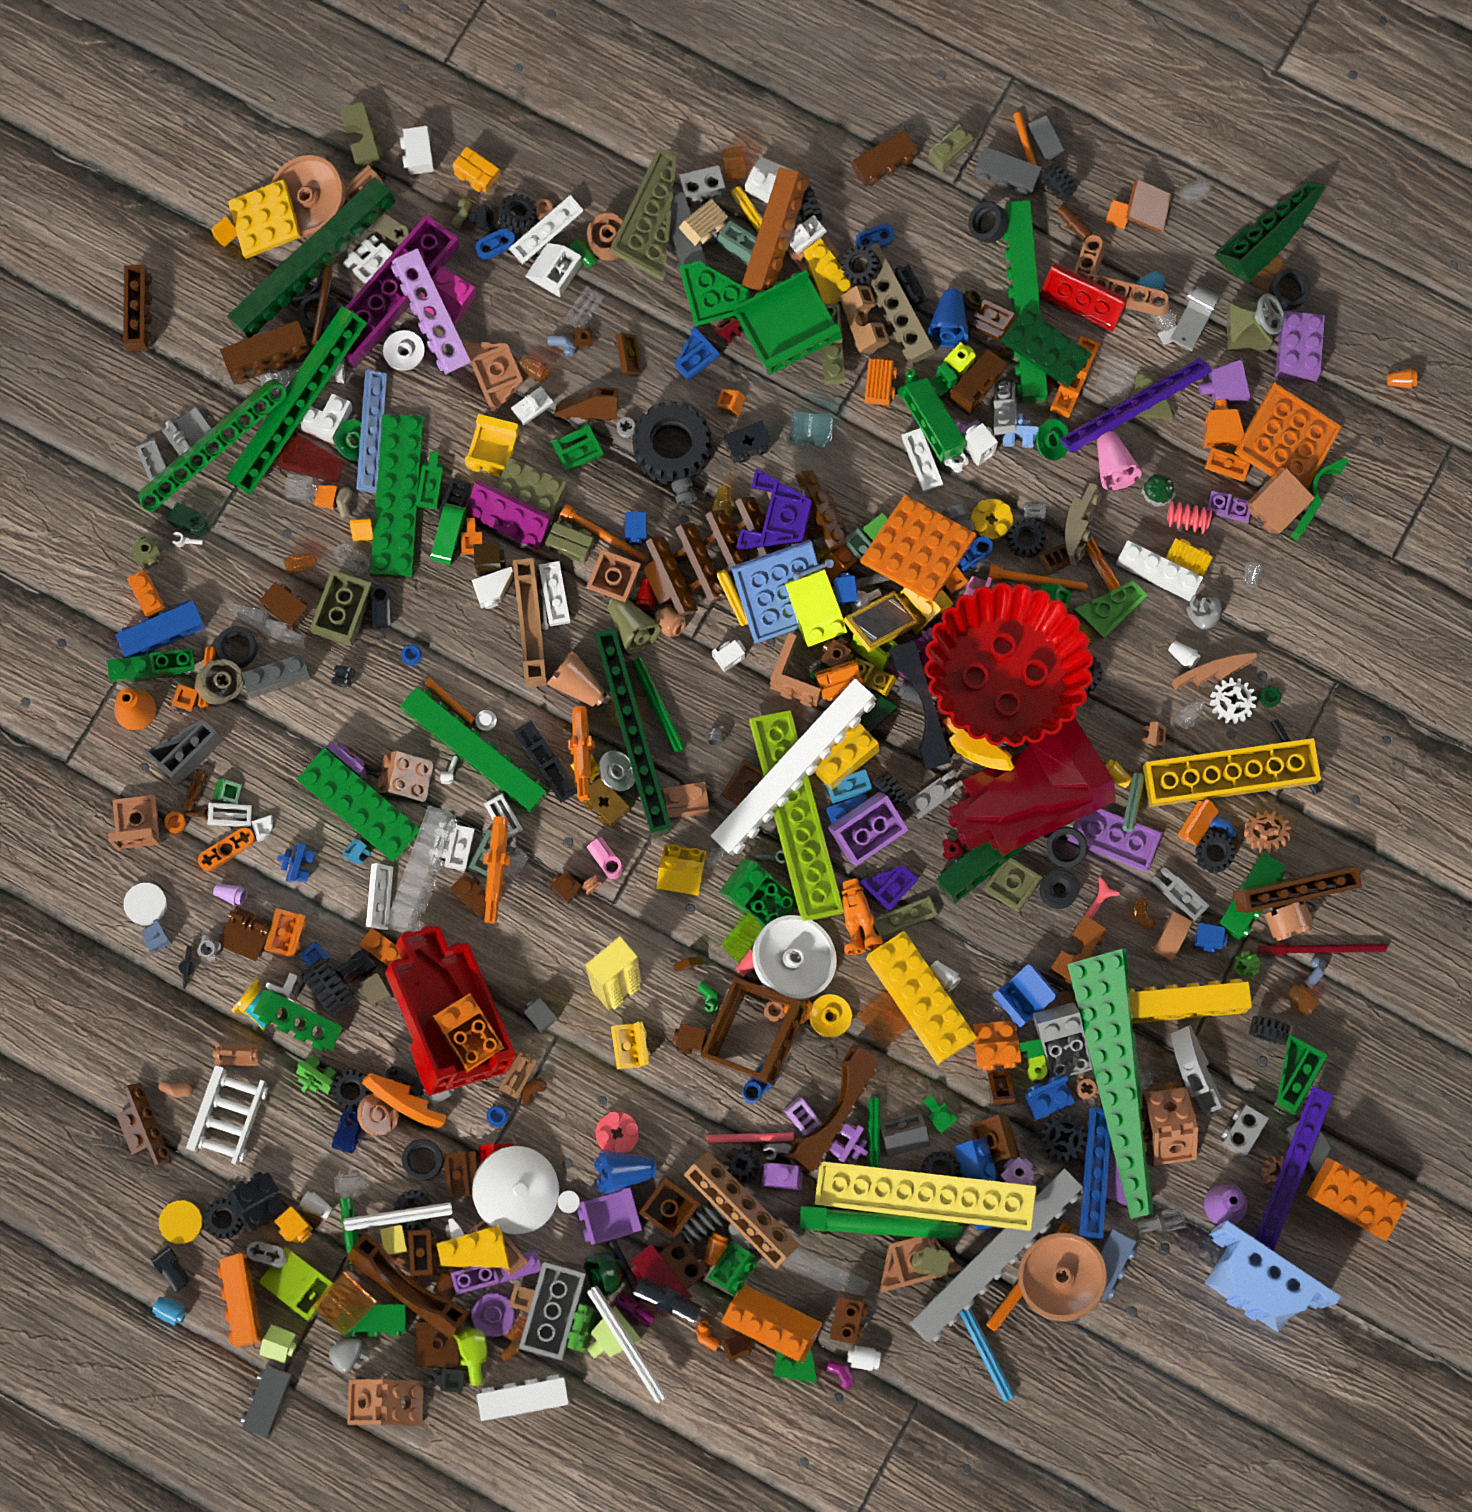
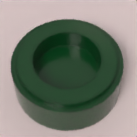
M1274 686L1265 687L1259 695L1260 703L1266 708L1276 707L1281 700V693Z

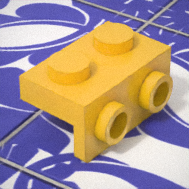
M643 1022L612 1026L611 1032L617 1070L639 1068L649 1064L650 1052L646 1045L647 1031Z

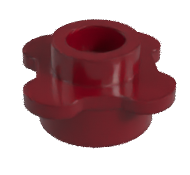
M949 839L943 840L944 853L942 856L944 859H957L964 855L959 839L954 841Z

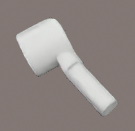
M180 532L173 534L175 537H181L178 542L172 541L177 547H183L185 544L203 545V540L186 538Z
M457 756L453 757L448 772L441 771L440 780L442 784H451L453 782V772L458 761Z

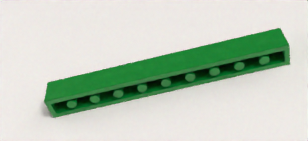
M1030 201L1006 202L1004 210L1008 214L1009 224L1003 236V241H1007V248H1004L1005 260L1009 261V267H1006L1007 280L1010 279L1011 286H1008V299H1012V306L1009 307V311L1015 313L1018 317L1022 310L1026 308L1041 318ZM1013 351V356L1017 357L1018 363L1015 364V377H1019V384H1016L1017 396L1021 397V403L1045 402L1048 395L1046 373Z
M343 306L340 308L285 389V399L270 411L225 477L228 481L251 495L367 322Z

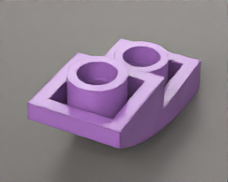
M1211 491L1207 512L1212 509V514L1249 523L1251 513L1248 511L1250 507L1246 504L1249 500L1234 498L1232 494Z

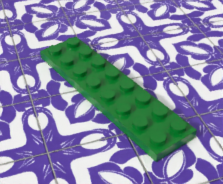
M382 414L370 567L371 576L413 578L417 522L416 502L420 479L423 416Z

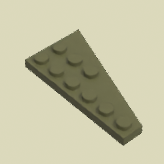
M658 147L609 248V252L663 281L665 279L664 269L667 260L666 249L669 240L671 201L673 200L672 190L677 157Z

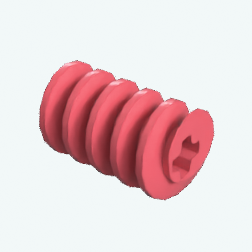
M1171 500L1167 513L1169 527H1172L1174 522H1176L1177 529H1180L1182 524H1185L1186 531H1188L1190 526H1193L1194 532L1201 527V532L1204 534L1210 524L1212 509L1208 514L1206 507H1203L1199 512L1196 505L1192 510H1190L1189 504H1186L1182 509L1181 502H1178L1174 507V502Z

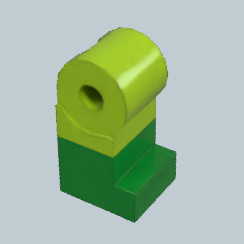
M1041 1039L1019 1043L1020 1053H1026L1029 1066L1027 1069L1028 1077L1033 1081L1042 1080L1047 1074V1065Z

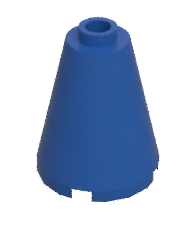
M949 288L942 293L928 328L927 336L931 342L932 340L937 341V345L941 347L953 348L960 342L965 341L966 343L968 341L969 332L963 294L955 288Z

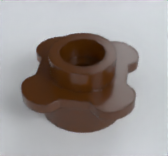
M590 327L586 329L574 328V345L576 347H592L594 344L592 340L593 330Z

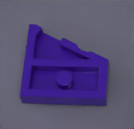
M901 865L890 871L879 873L874 877L863 879L859 884L890 911L913 887L918 878L905 866Z

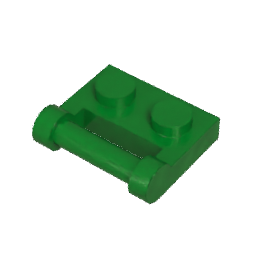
M588 423L583 424L582 428L559 439L554 438L550 440L566 473L603 456V451ZM584 435L587 436V439L562 450L561 446Z

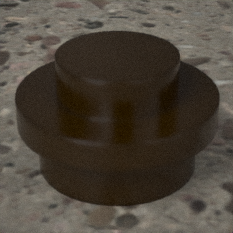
M974 290L966 291L963 294L965 307L971 310L978 309L982 302L980 295Z

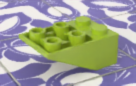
M285 1247L283 1250L288 1257L286 1264L279 1269L270 1267L259 1283L311 1322L337 1285Z

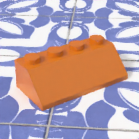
M239 1253L220 1259L217 1272L219 1279L223 1278L224 1287H221L222 1299L227 1302L228 1309H224L226 1321L230 1322L231 1331H228L230 1344L234 1343V1347L240 1348L262 1343L263 1337L249 1258L246 1254Z
M744 1285L731 1301L721 1322L801 1363L805 1362L823 1324L747 1285Z

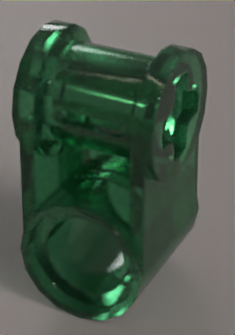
M179 502L175 503L166 519L170 525L198 537L205 535L209 529L208 523L202 514Z

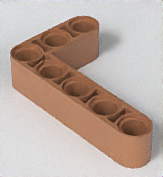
M1091 235L1086 238L1074 270L1075 274L1115 293L1125 292L1122 296L1128 300L1124 308L1156 316H1163L1169 312L1170 304L1168 295L1165 292L1097 275L1105 252L1103 242L1097 235ZM1093 246H1098L1095 250L1090 249ZM1092 264L1090 268H1084L1085 265ZM1140 296L1145 297V298H1144L1143 300H1141V301H1137V300H1136V298H1138V297H1140ZM1159 301H1163V302H1164L1163 305H1160V306L1155 305V304H1156L1157 302H1159Z

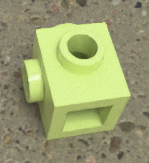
M271 1325L263 1338L260 1355L285 1363L287 1357H292L297 1344L294 1343L296 1334Z

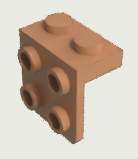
M399 751L386 753L381 762L383 768L381 776L377 781V793L383 796L395 794L419 802L426 801L433 762Z

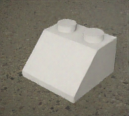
M761 157L754 165L747 179L745 194L768 203L779 167L789 168Z

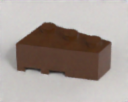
M988 349L984 354L980 353L974 361L975 364L966 370L962 379L949 393L951 395L949 403L967 416L973 413L1007 368L1008 363Z

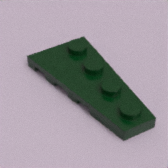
M824 662L809 674V677L816 685L814 673L830 668ZM865 687L877 700L873 709L860 717L861 721L859 723L871 733L897 709V706Z

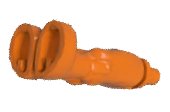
M858 878L842 882L844 889L842 891L845 926L850 932V942L844 946L845 954L857 955L865 953L866 949L870 951L875 950L884 943L882 937L876 935L874 930V916L871 914L868 901L863 893L864 889L860 886ZM861 926L863 927L865 934L864 942L862 940V936L860 933Z

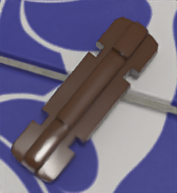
M198 770L194 775L195 780L191 782L186 794L187 799H184L182 803V808L191 812L196 805L194 802L198 800L202 791V784L207 779V774Z

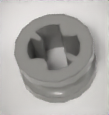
M629 417L621 418L617 423L618 434L624 438L631 437L634 434L635 422ZM626 423H628L631 429H627V431L624 432L623 427H621V425L625 426Z

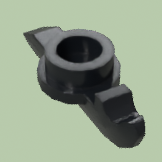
M190 946L186 947L185 960L179 964V971L183 974L182 984L184 989L189 982V975L195 969L194 963L191 961L192 952Z

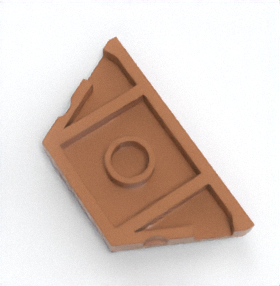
M463 341L462 344L471 361V366L491 413L495 414L523 383L510 348L505 343L491 344L490 342H481L479 344Z
M915 1237L889 1244L880 1287L881 1293L938 1278L928 1276V1273L925 1275L915 1273V1267L912 1266L913 1255L926 1247L936 1249V1251H948L938 1243L936 1238ZM950 1256L948 1270L942 1276L960 1272L962 1267Z

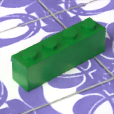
M927 378L907 384L901 397L940 462L961 455L967 444L965 436L958 430L954 418L949 415L945 403L938 397L935 387L930 384Z
M1263 852L1240 889L1282 880L1285 875L1282 872L1285 865ZM1233 899L1217 926L1225 927L1227 934L1239 940L1242 936L1246 937L1252 928L1249 925L1253 918L1257 920L1263 910L1251 913L1236 912Z

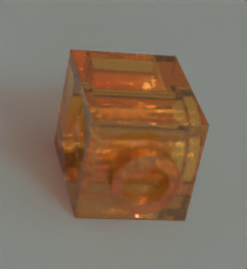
M742 146L722 149L725 179L740 180L742 177H746Z

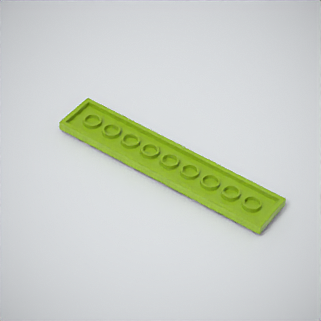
M791 710L754 717L749 720L764 777L798 741ZM808 775L802 780V786L787 796L789 798L782 807L778 806L773 812L802 922L844 913Z

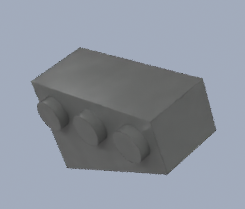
M201 719L179 731V734L172 738L162 740L159 745L151 749L147 748L144 750V753L179 786L223 739L207 722Z

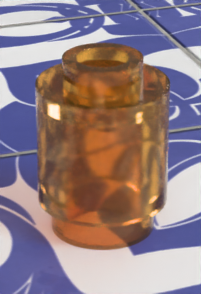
M1294 984L1287 992L1289 995L1287 1000L1301 1013L1304 1012L1306 1015H1309L1319 1005V1002L1316 1001L1317 998L1303 984L1299 986Z

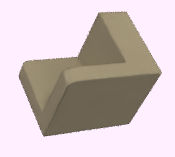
M377 973L359 983L373 1009L392 998Z

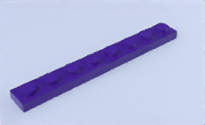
M1198 358L1061 437L1062 445L1071 453L1080 450L1089 442L1097 440L1103 434L1116 429L1119 425L1133 419L1143 411L1151 409L1155 404L1168 399L1174 393L1187 388L1188 385L1197 380L1203 379L1212 372L1210 365L1201 358Z
M1312 1086L1255 1236V1240L1273 1252L1334 1095Z

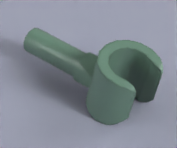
M782 850L770 855L756 854V859L771 860L778 865L786 862L780 861L777 857L778 855H784Z

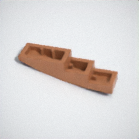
M1256 653L1240 654L1211 661L1178 676L1172 681L1171 685L1175 690H1178L1193 680L1197 686H1200L1214 676L1221 682L1254 662L1258 655Z

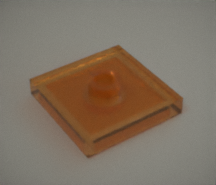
M888 990L857 1015V1018L884 1049L911 1027V1024Z

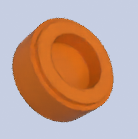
M171 812L164 819L166 829L173 834L181 833L187 824L185 817L180 812Z

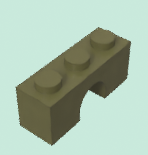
M363 102L340 108L346 133H360L363 135L359 142L350 145L357 171L365 169L368 165L370 167L381 165L379 157L383 155L380 144L375 145L374 142L377 134L375 127H370L369 121L372 120L369 108L365 109Z

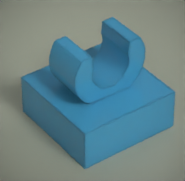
M353 838L341 855L353 863L356 862L363 865L364 863L359 859L360 854L364 853L370 856V852L365 849L367 845Z

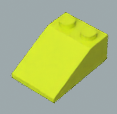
M825 569L802 576L799 580L785 583L802 638L808 647L847 633Z

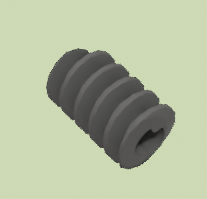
M710 1201V1209L703 1205V1214L696 1210V1219L691 1216L688 1219L689 1224L685 1223L681 1229V1232L692 1247L695 1246L694 1238L701 1242V1233L708 1237V1228L716 1231L715 1223L723 1226L722 1218L726 1219Z

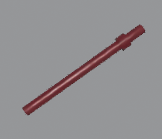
M1275 943L1274 945H1258L1257 947L1258 954H1275V956H1284L1285 954L1387 951L1386 944L1284 945V943Z

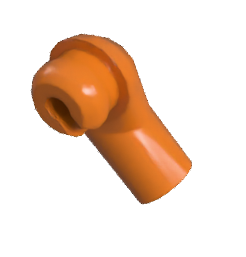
M701 1320L696 1325L698 1341L716 1352L721 1342L711 1337L709 1322Z

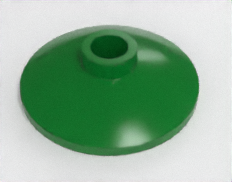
M1049 419L1044 421L1037 431V448L1040 454L1047 460H1059L1068 451L1060 441L1061 437L1069 433L1064 423L1057 419Z
M346 420L338 426L334 434V442L340 454L347 459L355 461L359 460L360 421ZM349 439L353 441V445L350 444Z

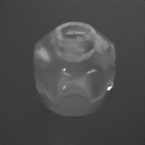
M357 1169L340 1170L337 1176H334V1192L338 1193L341 1198L359 1197L362 1190L366 1189V1178L361 1176L360 1171Z

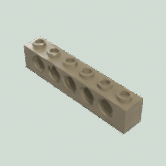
M876 243L869 248L880 259L878 261L881 264L880 273L876 274L875 277L877 278L875 280L871 279V283L867 284V286H870L871 290H875L877 296L874 299L879 308L884 307L886 313L883 316L888 325L893 324L896 331L892 333L898 343L902 341L905 347L902 349V352L907 361L911 359L916 364L936 352L881 248ZM859 258V261L856 262L861 273L868 267L866 258ZM882 284H890L886 291L880 290ZM892 301L899 302L896 308H889ZM902 318L908 319V323L906 325H898L899 321ZM917 336L918 338L915 343L910 344L908 343L909 337Z

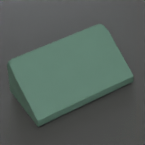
M857 528L845 539L847 542L846 546L861 562V558L871 545V542ZM862 564V565L867 569L868 572H870V571L873 570V569H871V568L865 566L864 564Z

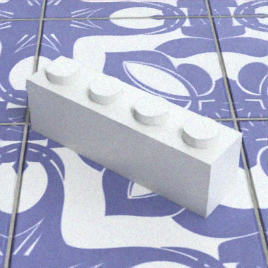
M1127 541L1116 563L1117 566L1188 601L1195 595L1203 579L1202 576L1130 541Z
M559 1374L547 1376V1381L538 1382L537 1378L526 1380L525 1385L517 1387L516 1383L503 1385L501 1390L495 1391L494 1387L481 1389L482 1393L477 1394L481 1421L569 1405L565 1378H560Z

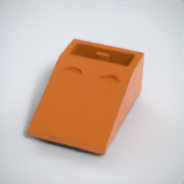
M470 993L431 1017L439 1033L467 1072L492 1057L493 1054L505 1049Z

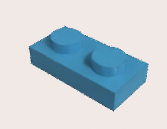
M866 769L848 775L834 790H831L826 784L832 804L873 791Z

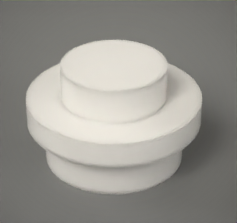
M483 710L477 714L475 722L480 730L490 731L496 726L497 719L492 711Z

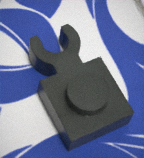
M442 1369V1375H438L434 1371H427L426 1375H433L435 1380L431 1384L425 1383V1386L434 1388L437 1385H441V1392L463 1393L465 1371Z

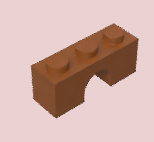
M1084 915L1071 935L1080 942L1082 947L1081 953L1072 956L1061 951L1049 972L1071 985L1072 981L1067 964L1094 957L1093 949L1096 945L1100 947L1107 937L1103 934L1106 928Z

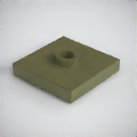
M1010 858L1009 861L1005 862L995 871L983 889L986 893L1019 913L1039 886L1043 877L1017 860Z

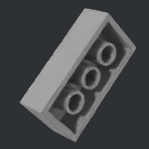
M543 1262L519 1349L563 1361L569 1340L568 1334L572 1330L574 1313L577 1312L587 1275L585 1273Z

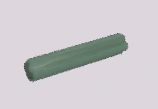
M1136 772L1132 777L1122 827L1123 831L1133 832L1145 777L1142 773Z

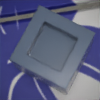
M157 919L153 920V925L141 931L146 942L145 944L152 954L172 944Z

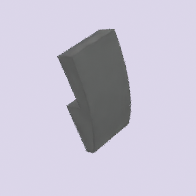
M1047 116L1028 124L1046 161L1065 153Z

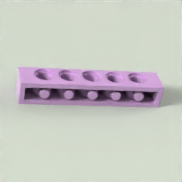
M418 249L395 258L391 266L393 273L396 277L399 276L402 282L400 285L402 292L405 296L408 295L411 301L409 304L411 311L414 315L417 314L420 320L418 322L420 330L423 334L426 333L429 339L427 341L429 349L432 353L435 352L438 358L436 363L440 371H444L446 375L471 363ZM408 270H413L416 273V280L408 278ZM417 289H422L425 292L424 299L417 297ZM426 308H431L434 311L433 318L426 316ZM435 327H440L443 330L442 337L435 335ZM443 346L451 347V356L444 354Z

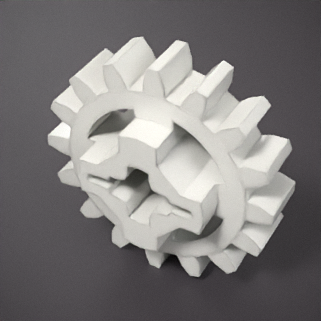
M1230 678L1228 683L1222 680L1220 683L1221 687L1216 685L1214 688L1216 692H1212L1210 697L1214 698L1210 705L1215 706L1212 712L1219 713L1217 718L1219 720L1224 717L1225 723H1228L1230 719L1233 720L1234 724H1237L1238 719L1244 722L1246 720L1245 715L1250 717L1252 715L1250 710L1256 708V705L1252 702L1256 701L1257 698L1251 696L1254 689L1248 690L1249 683L1242 685L1241 679H1238L1236 683L1233 681V678ZM1232 688V691L1222 693L1224 690ZM1231 697L1235 698V705L1231 704ZM1244 709L1242 712L1234 714L1236 710Z

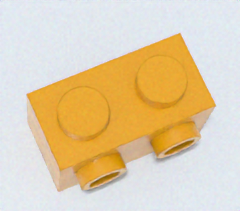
M292 1206L275 1220V1223L281 1228L278 1232L286 1241H293L297 1244L300 1241L304 1243L312 1236L311 1231L314 1228Z

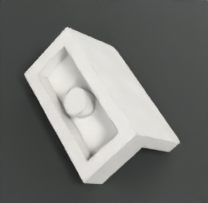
M289 973L283 989L268 982L265 987L269 991L295 1002L303 982L298 976Z

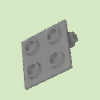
M195 407L176 421L168 420L165 423L166 428L162 432L181 456L208 433L211 427ZM215 441L210 442L207 447L211 446Z

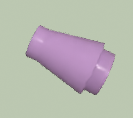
M219 883L215 885L213 892L215 896L234 906H242L247 898V890L243 886Z

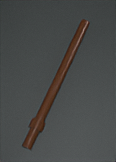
M338 256L332 264L325 268L312 337V344L314 345L321 338L334 265L337 264Z

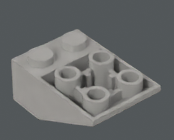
M1074 1002L1033 1013L1050 1078L1059 1074L1065 1077L1092 1070L1080 1012Z

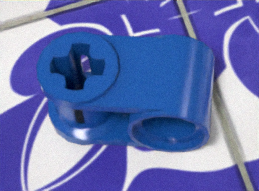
M979 537L973 541L959 562L963 573L971 570L991 556L993 544L989 538ZM984 544L989 549L986 552H981L977 547Z
M764 1062L758 1067L757 1072L761 1073ZM750 1078L743 1087L742 1099L748 1104H755L771 1089L772 1085ZM754 1088L758 1095L755 1098H749L746 1095V1090Z

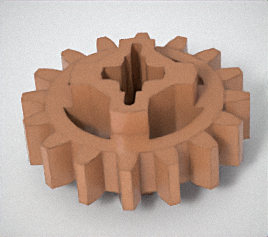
M1267 810L1264 811V815L1257 812L1256 818L1250 816L1249 822L1245 823L1244 837H1246V843H1252V849L1258 847L1260 853L1264 849L1267 850L1268 854L1271 853V849L1278 852L1279 846L1285 848L1286 842L1290 841L1291 827H1289V821L1284 820V815L1277 817L1275 811L1271 815L1268 814Z

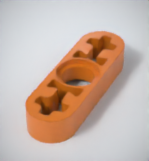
M240 828L200 853L198 857L200 867L205 871L216 869L250 848L255 842V835L248 828ZM243 833H245V835L250 834V836L248 837L249 841L247 843H245L244 841L238 843V845L240 846V848L238 849L236 845L233 843V841H231L235 838V841L238 842L242 839L241 835ZM224 844L232 845V852L229 855L221 853V847ZM215 850L217 851L218 855L222 858L218 860V858L215 857L211 860V865H208L207 863L203 865L206 856H208L209 858L215 856V853L213 852Z

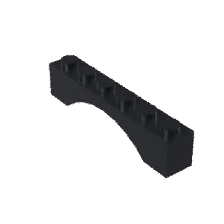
M914 640L888 647L893 667L912 683L922 702L924 731L918 750L924 769L928 770L951 763L952 750L950 745L945 743L946 730L944 725H940L938 720L941 714L937 704L934 705L932 695L929 692V684L925 677L927 675L924 670L925 663L922 664L919 657L922 655L919 643L916 644Z

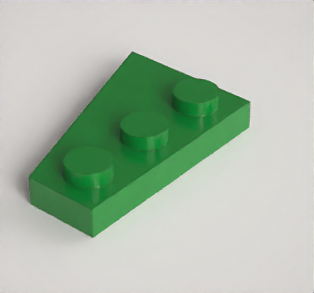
M811 1349L804 1363L798 1362L777 1351L773 1376L817 1383Z

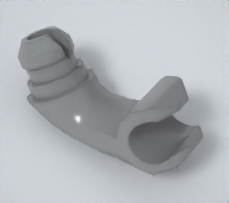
M784 1143L767 1144L763 1147V1151L772 1150L773 1152L767 1155L766 1159L773 1160L778 1153L787 1155L792 1146ZM790 1160L792 1165H797L796 1163Z

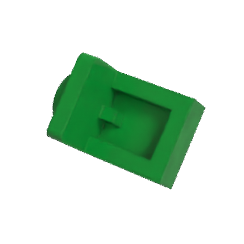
M945 362L938 366L936 376L929 380L930 384L935 387L939 398L951 391L957 382L956 371L951 366L948 367Z

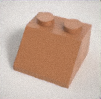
M601 549L586 588L626 603L641 573V564Z

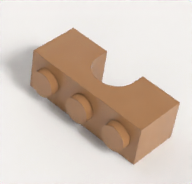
M855 286L840 296L842 308L846 314L849 328L852 331L855 345L859 352L873 353L890 342L883 323L868 322V312L876 305L870 286Z

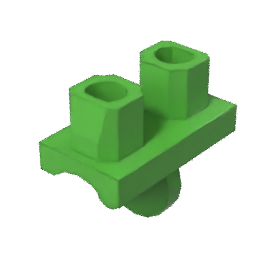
M313 1055L305 1061L301 1060L297 1065L298 1069L296 1071L301 1076L298 1081L304 1085L302 1087L304 1093H307L309 1089L316 1093L320 1089L326 1094L331 1091L337 1072L330 1067H327L323 1073L316 1070L320 1065V1061Z

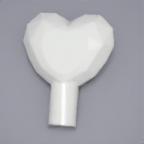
M879 588L868 594L863 591H857L858 603L850 604L853 606V613L882 596Z

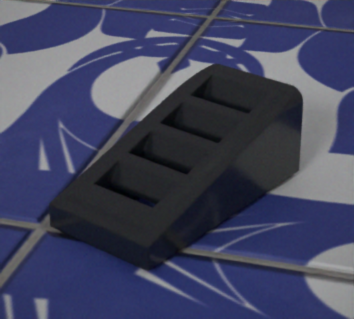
M451 479L439 509V520L446 502L465 507L471 483ZM453 488L464 490V492L455 491ZM451 496H455V497L461 498V500L456 499V498H452Z

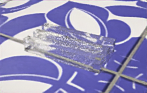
M586 286L565 316L564 321L575 328L584 329L603 301L604 296L597 294L595 290L592 291L590 287ZM589 294V297L587 298V300L585 301V303L583 304V306L581 307V309L579 310V312L577 313V315L575 316V318H574L573 320H571V318L573 317V315L575 314V312L577 311V309L579 308V306L581 305V303L584 301V299L586 298V296ZM593 298H596V301L594 302V304L592 305V307L590 308L582 322L578 324V320L581 318V316L583 315V313L585 312Z

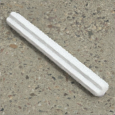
M442 1203L344 1219V1228L349 1231L451 1215L452 1205L451 1203Z

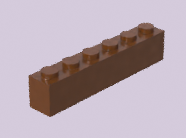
M1342 866L1234 890L1233 895L1236 912L1251 913L1361 888L1362 884L1359 866Z

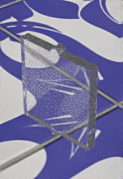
M1107 355L1095 388L1107 392L1108 395L1113 394L1126 400L1139 366L1126 362L1125 359L1121 360Z

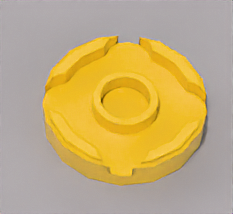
M185 1200L174 1201L168 1204L162 1210L159 1217V1229L162 1235L168 1241L175 1244H187L194 1241L203 1227V1217L200 1210L193 1203Z

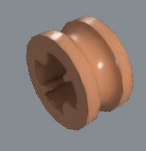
M597 875L589 878L581 885L582 889H586L585 893L587 895L595 892L602 886V882L597 881Z
M1084 1079L1077 1085V1094L1083 1099H1090L1096 1094L1097 1086L1093 1080ZM1081 1085H1091L1092 1089L1090 1091L1092 1093L1088 1094L1085 1092L1083 1094L1081 1091L1083 1087Z

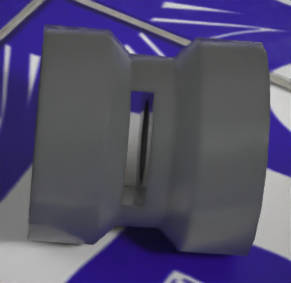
M683 478L671 484L673 491L677 495L675 497L677 505H686L697 499L695 492L691 489L693 484L690 478Z

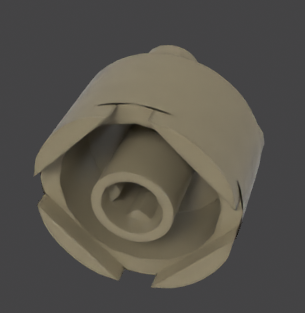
M227 659L212 661L198 672L195 690L207 703L213 705L224 704L241 692L243 687L241 670L235 663Z

